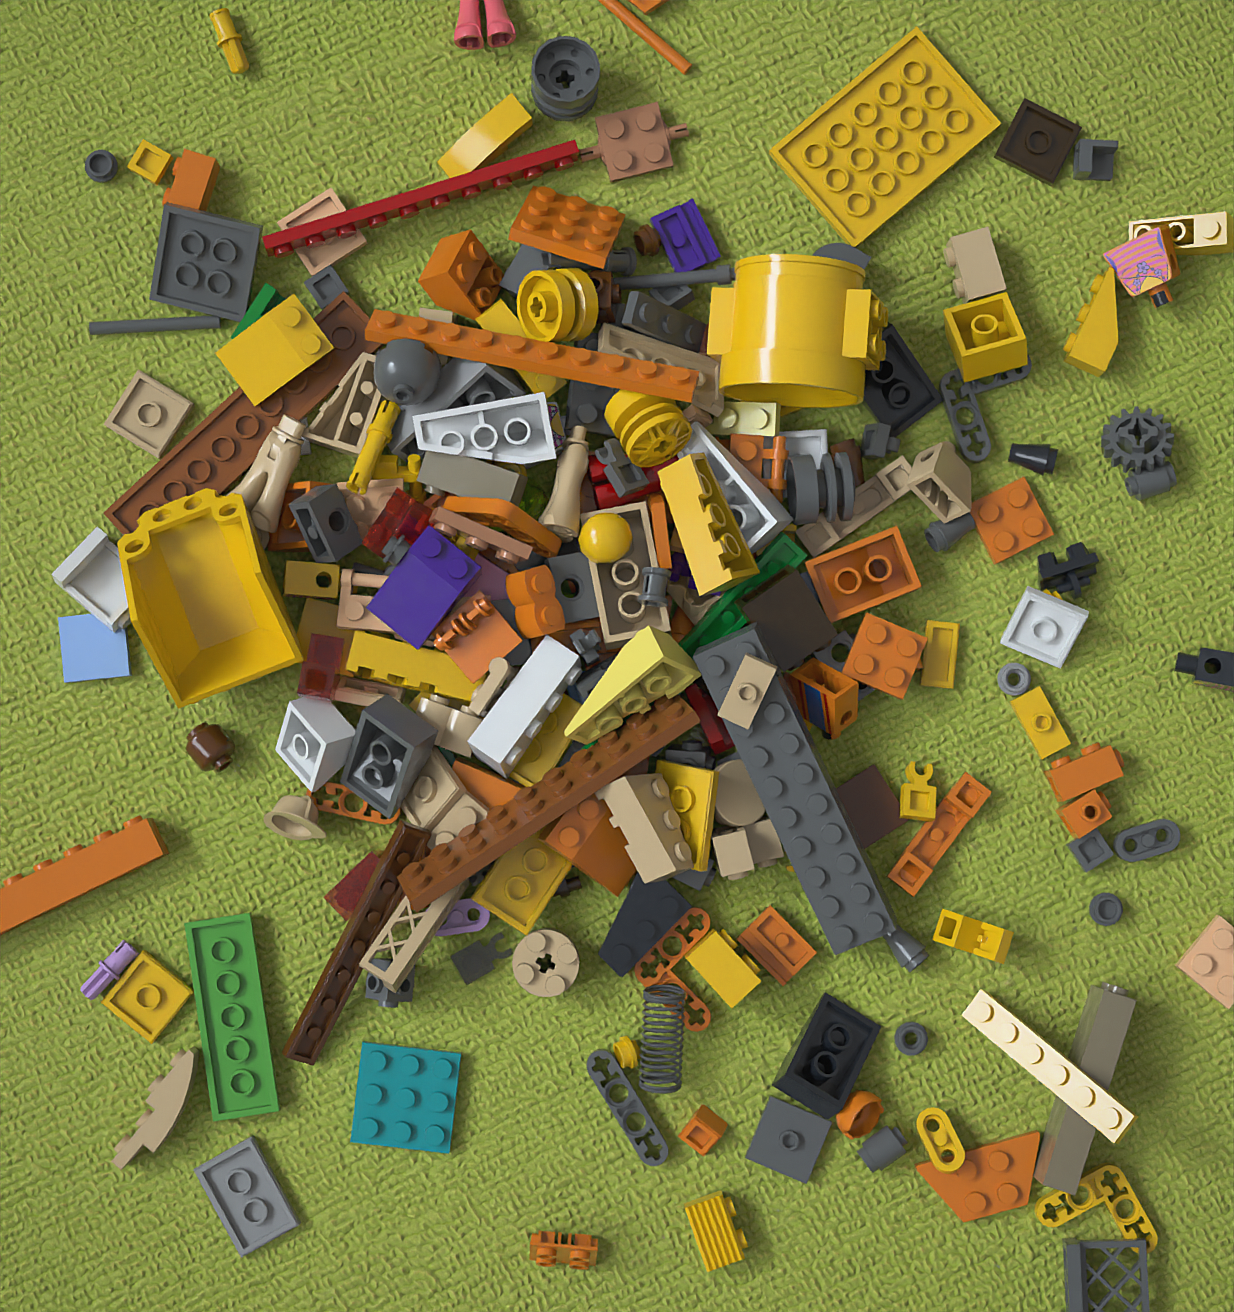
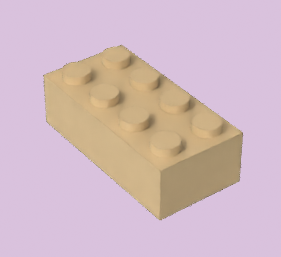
M646 501L580 514L582 526L595 514L603 512L618 514L629 523L633 536L630 550L616 562L594 563L589 560L606 650L623 647L635 637L638 631L646 628L648 625L672 637L667 608L646 606L638 603V596L642 595L643 567L659 568Z

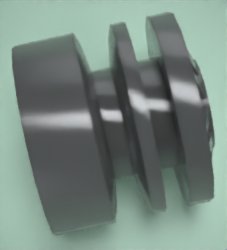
M559 36L549 39L538 48L532 59L531 94L535 105L545 116L556 121L570 122L582 118L592 110L598 98L600 63L596 52L587 42L576 37ZM566 81L569 88H563L561 82Z
M830 453L822 454L820 469H816L812 455L789 456L786 465L787 500L790 516L794 519L792 521L793 525L817 523L819 508H823L827 522H835L836 513H838L840 521H851L855 501V480L847 453H835L834 465Z

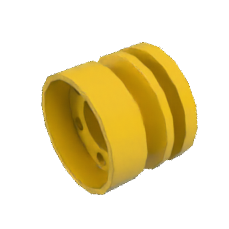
M620 389L606 405L604 416L616 438L620 439L622 448L627 453L631 463L638 467H652L664 463L678 454L690 440L692 433L690 422L684 416L681 408L676 405L674 399Z

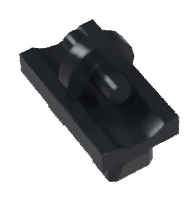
M1083 542L1067 547L1065 553L1069 561L1058 564L1054 552L1041 554L1037 557L1039 573L1037 585L1040 591L1056 587L1059 595L1069 592L1074 600L1082 597L1081 587L1090 585L1089 576L1097 574L1096 564L1099 563L1096 553L1090 554Z

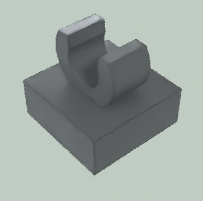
M883 423L865 425L860 447L862 458L870 460L884 458L885 453L891 454V451L898 453L901 440L889 437L890 425Z

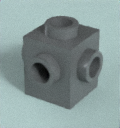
M684 740L682 744H672L666 749L667 761L715 770L716 758L711 756V746H702L701 741Z
M373 958L370 963L386 972L393 958ZM415 965L396 993L386 988L381 979L368 972L365 998L379 1000L378 1006L397 1008L399 1002H412Z

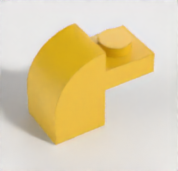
M942 909L932 940L1004 964L1014 932Z

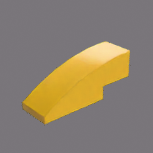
M511 93L476 122L437 163L449 178L484 168L506 151L508 144L533 125L532 117Z

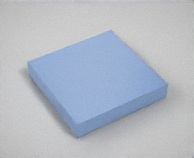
M92 614L58 617L64 683L132 676L127 627L124 629L119 627L113 633Z

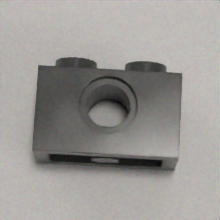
M337 484L316 486L289 504L315 563L337 562L363 544V540L358 532V526L352 519L345 503L344 495L339 490Z
M582 552L544 560V565L550 569L555 581V598L563 609L565 624L599 617L589 559ZM564 580L574 583L576 593L573 598H567L562 594L561 584Z

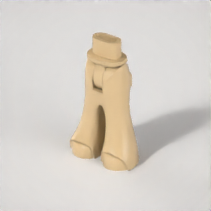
M283 414L279 425L273 426V431L266 437L244 479L230 492L242 494L254 526L270 533L277 531L286 489L293 471L301 458L302 446L300 444L304 443L301 436L306 425Z
M574 426L570 431L569 438L562 442L564 450L558 457L553 492L544 512L537 520L558 536L562 543L571 542L573 537H577L579 534L580 488L589 465L588 442L585 441L587 428L583 426Z

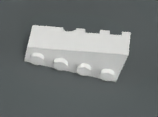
M546 635L467 741L474 756L507 779L533 738L539 733L550 712L552 713L560 704L562 695L569 685L572 686L582 673L580 657L549 635Z

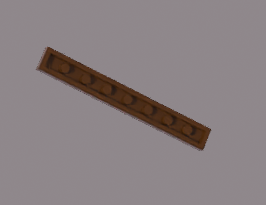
M403 820L399 821L282 1051L285 1058L314 1066L363 970L359 966L360 961L388 922L403 892L397 876L402 874L406 866L419 861L432 836L428 829Z

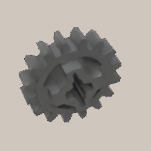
M1135 406L1131 414L1122 409L1121 418L1112 415L1110 417V425L1104 424L1101 447L1104 448V458H1111V466L1113 468L1122 464L1123 473H1127L1130 468H1135L1136 475H1140L1141 469L1145 467L1150 473L1154 472L1155 463L1163 466L1165 465V457H1171L1172 445L1174 444L1171 423L1163 424V414L1153 417L1151 408H1148L1145 413H1140L1139 407ZM1135 436H1138V441L1140 442V445H1137V440L1135 439Z

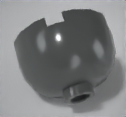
M405 338L388 342L386 348L381 351L380 349L378 350L375 358L373 373L379 392L387 400L400 405H416L427 400L436 390L439 382L441 362L438 354L434 350L432 354L424 349L425 344L417 340Z

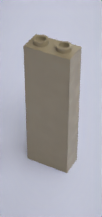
M1102 981L1101 988L1094 985L1090 986L1068 1059L1108 1091L1137 1000L1127 997L1129 990ZM1057 1095L1036 1157L1033 1176L1045 1186L1075 1195L1096 1128Z

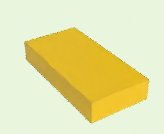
M926 621L924 637L928 639L923 649L922 665L924 669L921 670L919 686L954 689L960 623Z

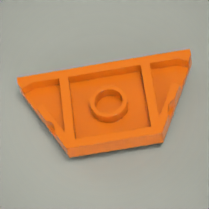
M1034 1130L964 1150L965 1159L962 1167L951 1174L938 1171L933 1166L931 1160L914 1164L915 1169L963 1223L1028 1205L1040 1134L1039 1131ZM953 1154L941 1156L945 1162H952L954 1160Z

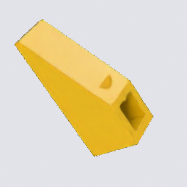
M1227 211L1129 221V240L1158 226L1167 224L1176 255H1212L1234 252V218Z
M1111 267L1103 275H1096L1089 290L1094 295L1089 304L1084 303L1076 318V321L1080 322L1076 334L1072 332L1069 334L1062 349L1067 352L1064 362L1097 377H1100L1106 371L1119 342L1114 269Z

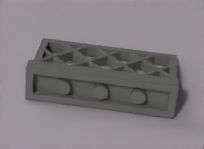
M1062 1238L1066 1312H1089L1088 1302L1094 1307L1091 1312H1105L1102 1308L1114 1295L1128 1306L1124 1312H1139L1136 1307L1140 1302L1141 1312H1150L1145 1238L1100 1240ZM1138 1247L1139 1260L1129 1270L1116 1257L1124 1248ZM1100 1248L1109 1257L1095 1271L1086 1262V1249ZM1106 1248L1116 1249L1112 1253H1110ZM1112 1261L1126 1272L1114 1287L1100 1275ZM1086 1268L1092 1273L1088 1279ZM1138 1269H1139L1140 1279H1138V1278L1134 1275V1273H1135ZM1097 1278L1110 1290L1098 1304L1088 1297L1087 1290ZM1130 1278L1140 1285V1294L1132 1303L1127 1301L1118 1292Z

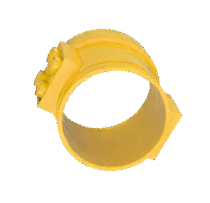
M798 254L758 255L740 259L735 263L734 273L736 276L733 288L712 287L707 355L720 364L719 393L745 402L779 403L782 407L836 408L853 406L863 402L865 370H879L880 361L885 360L886 343L882 340V327H887L888 308L884 307V303L872 290L863 289L866 271L862 267L843 260Z

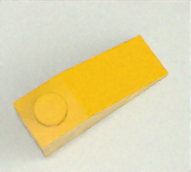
M501 299L475 319L482 329L528 338L521 327L520 321ZM511 368L530 394L544 392L546 399L567 383L564 378Z

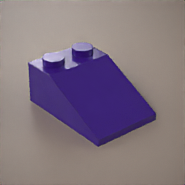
M429 525L408 549L366 609L415 649L419 650L482 575V567Z

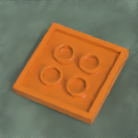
M533 185L511 226L508 240L604 269L623 227L626 214L620 213L610 206H598L588 203L585 199L578 196L569 197L556 193L552 188Z

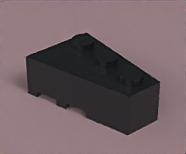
M637 872L598 951V955L622 978L692 905L666 880L645 884Z

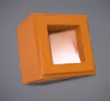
M701 1105L681 1130L678 1137L704 1157L722 1137L728 1124L708 1107Z

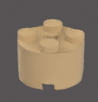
M541 928L530 932L517 945L512 960L514 976L520 986L527 992L540 997L560 995L567 990L576 979L580 964L579 953L575 943L566 933L555 928ZM546 954L552 955L551 961L556 965L555 967L549 966L547 971L542 970L541 963L537 961V958H544Z

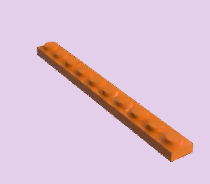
M374 309L365 328V340L387 344L392 340L412 339L424 343V349L431 353L434 350L437 354L690 403H692L699 380V371L684 367L670 366L648 360L623 357L617 354L602 353L517 335L492 332L486 329L408 316L391 311Z

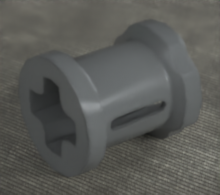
M643 567L642 595L638 596V603L652 607L668 606V599L665 596L667 582L671 578V571L664 568Z

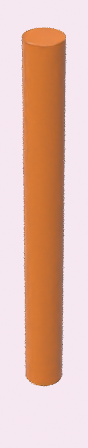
M598 0L683 75L691 69L692 64L618 0Z

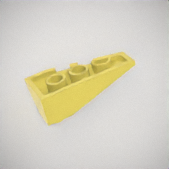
M648 625L646 628L638 631L635 637L623 646L565 729L566 737L587 745L620 727L623 723L622 718L638 711L641 714L651 709L649 703L664 695L668 699L676 696L701 676L697 664L669 634Z

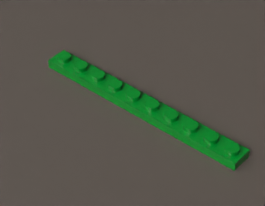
M780 532L755 559L760 573L728 589L678 645L695 662L693 655L697 648L739 630L746 623L734 601L789 564L796 569L808 555L785 533ZM634 713L622 718V725H624L626 723V720ZM598 739L587 745L585 744L582 749H588L597 743Z

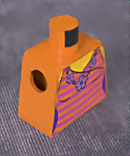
M1167 224L1158 226L1103 253L1104 258L1110 267L1114 269V273L1131 297L1148 291L1155 308L1173 300L1166 282L1180 276V269Z

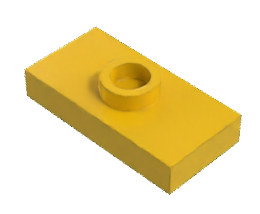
M1040 686L1009 701L1040 759H1044L1071 744Z

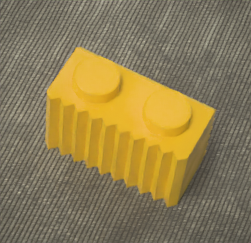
M720 1190L684 1203L707 1272L745 1259L742 1249L748 1248V1244L742 1228L735 1230L731 1217L737 1216L731 1196L724 1198Z

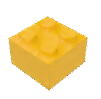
M1007 292L943 310L946 338L964 383L1028 365L1027 339Z
M712 928L685 954V958L721 998L733 1008L761 982L757 976L761 970L746 953L740 958L734 951L738 946L737 943L724 929L718 933Z

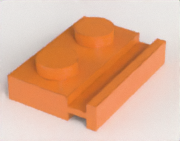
M771 905L736 938L782 986L817 953Z

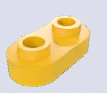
M935 1107L923 1110L917 1118L916 1129L933 1166L938 1171L946 1174L958 1171L964 1163L965 1151L947 1114ZM930 1121L938 1123L939 1129L936 1132H931L927 1129L926 1125ZM946 1151L951 1152L954 1160L952 1162L943 1161L941 1158L942 1153Z

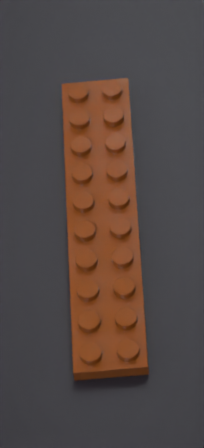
M345 291L339 294L313 318L334 349L256 406L253 405L241 387L234 391L103 513L123 535L133 533L139 526L137 520L148 510L159 508L166 503L190 496L205 488L217 490L219 495H223L250 470L266 437L273 431V426L279 425L283 414L301 422L339 387L338 384L362 352L374 355L385 345L365 340V328L370 318Z
M678 694L670 699L666 695L658 698L650 706L651 709L643 714L640 712L634 713L626 720L624 725L600 737L598 742L588 749H582L573 754L569 762L560 768L549 770L544 774L542 780L533 786L519 790L514 798L505 805L492 808L484 820L464 827L453 840L437 845L432 849L429 856L420 862H413L406 866L402 874L397 876V879L415 911H420L701 721L696 712Z

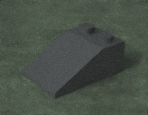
M386 694L362 710L340 783L388 819L393 818L430 757L438 730L392 696Z

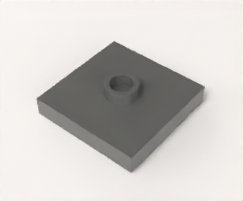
M770 1095L745 1158L807 1184L832 1121Z

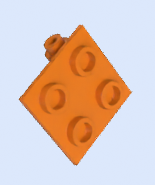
M481 590L476 592L432 633V636L435 638L433 641L435 646L440 651L445 650L472 684L489 671V664L492 659L496 657L504 658L523 641Z
M539 1230L538 1234L532 1233L530 1260L536 1261V1265L543 1267H554L556 1263H567L572 1269L587 1270L589 1265L596 1266L598 1239L592 1238V1235L575 1234L574 1245H571L572 1233H568V1244H561L562 1232H559L558 1244H555V1232Z

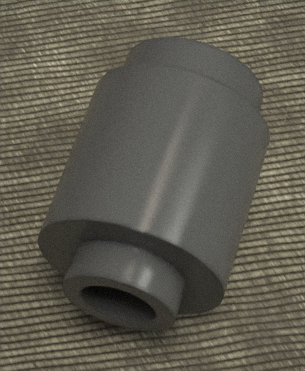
M1165 461L1163 466L1155 463L1154 472L1151 473L1146 467L1141 469L1140 475H1136L1135 468L1130 469L1128 477L1124 479L1129 496H1135L1138 501L1170 491V487L1176 486L1177 479L1173 466L1169 461Z
M886 1125L861 1143L863 1147L857 1153L870 1171L874 1173L878 1169L884 1170L907 1153L903 1146L908 1142L897 1127L890 1130Z

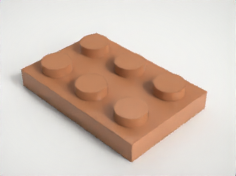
M440 506L433 510L428 521L435 524L434 529L440 534L450 538L452 536L455 537L456 534L466 538L464 544L479 551L486 550L487 548L496 551L495 557L512 565L514 563L517 564L518 561L528 560L533 547Z

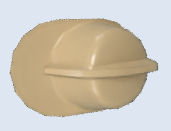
M308 795L301 797L283 796L278 800L272 811L264 815L263 821L266 826L281 836L294 840L326 838V832L317 825L318 809L314 805L313 799Z

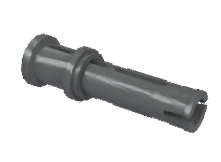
M631 247L612 250L604 269L543 251L540 254V264L544 270L579 268L582 271L602 270L620 273L622 276H631L636 269L637 258L635 251Z

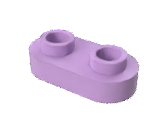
M470 898L460 899L447 916L446 924L441 925L435 936L479 931L489 922L490 912ZM476 908L479 910L480 917L478 920L473 921L469 919V909Z

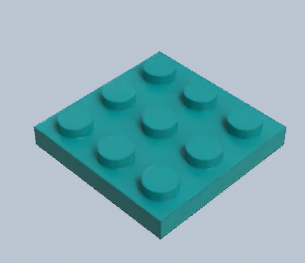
M363 1041L350 1142L449 1154L462 1052Z

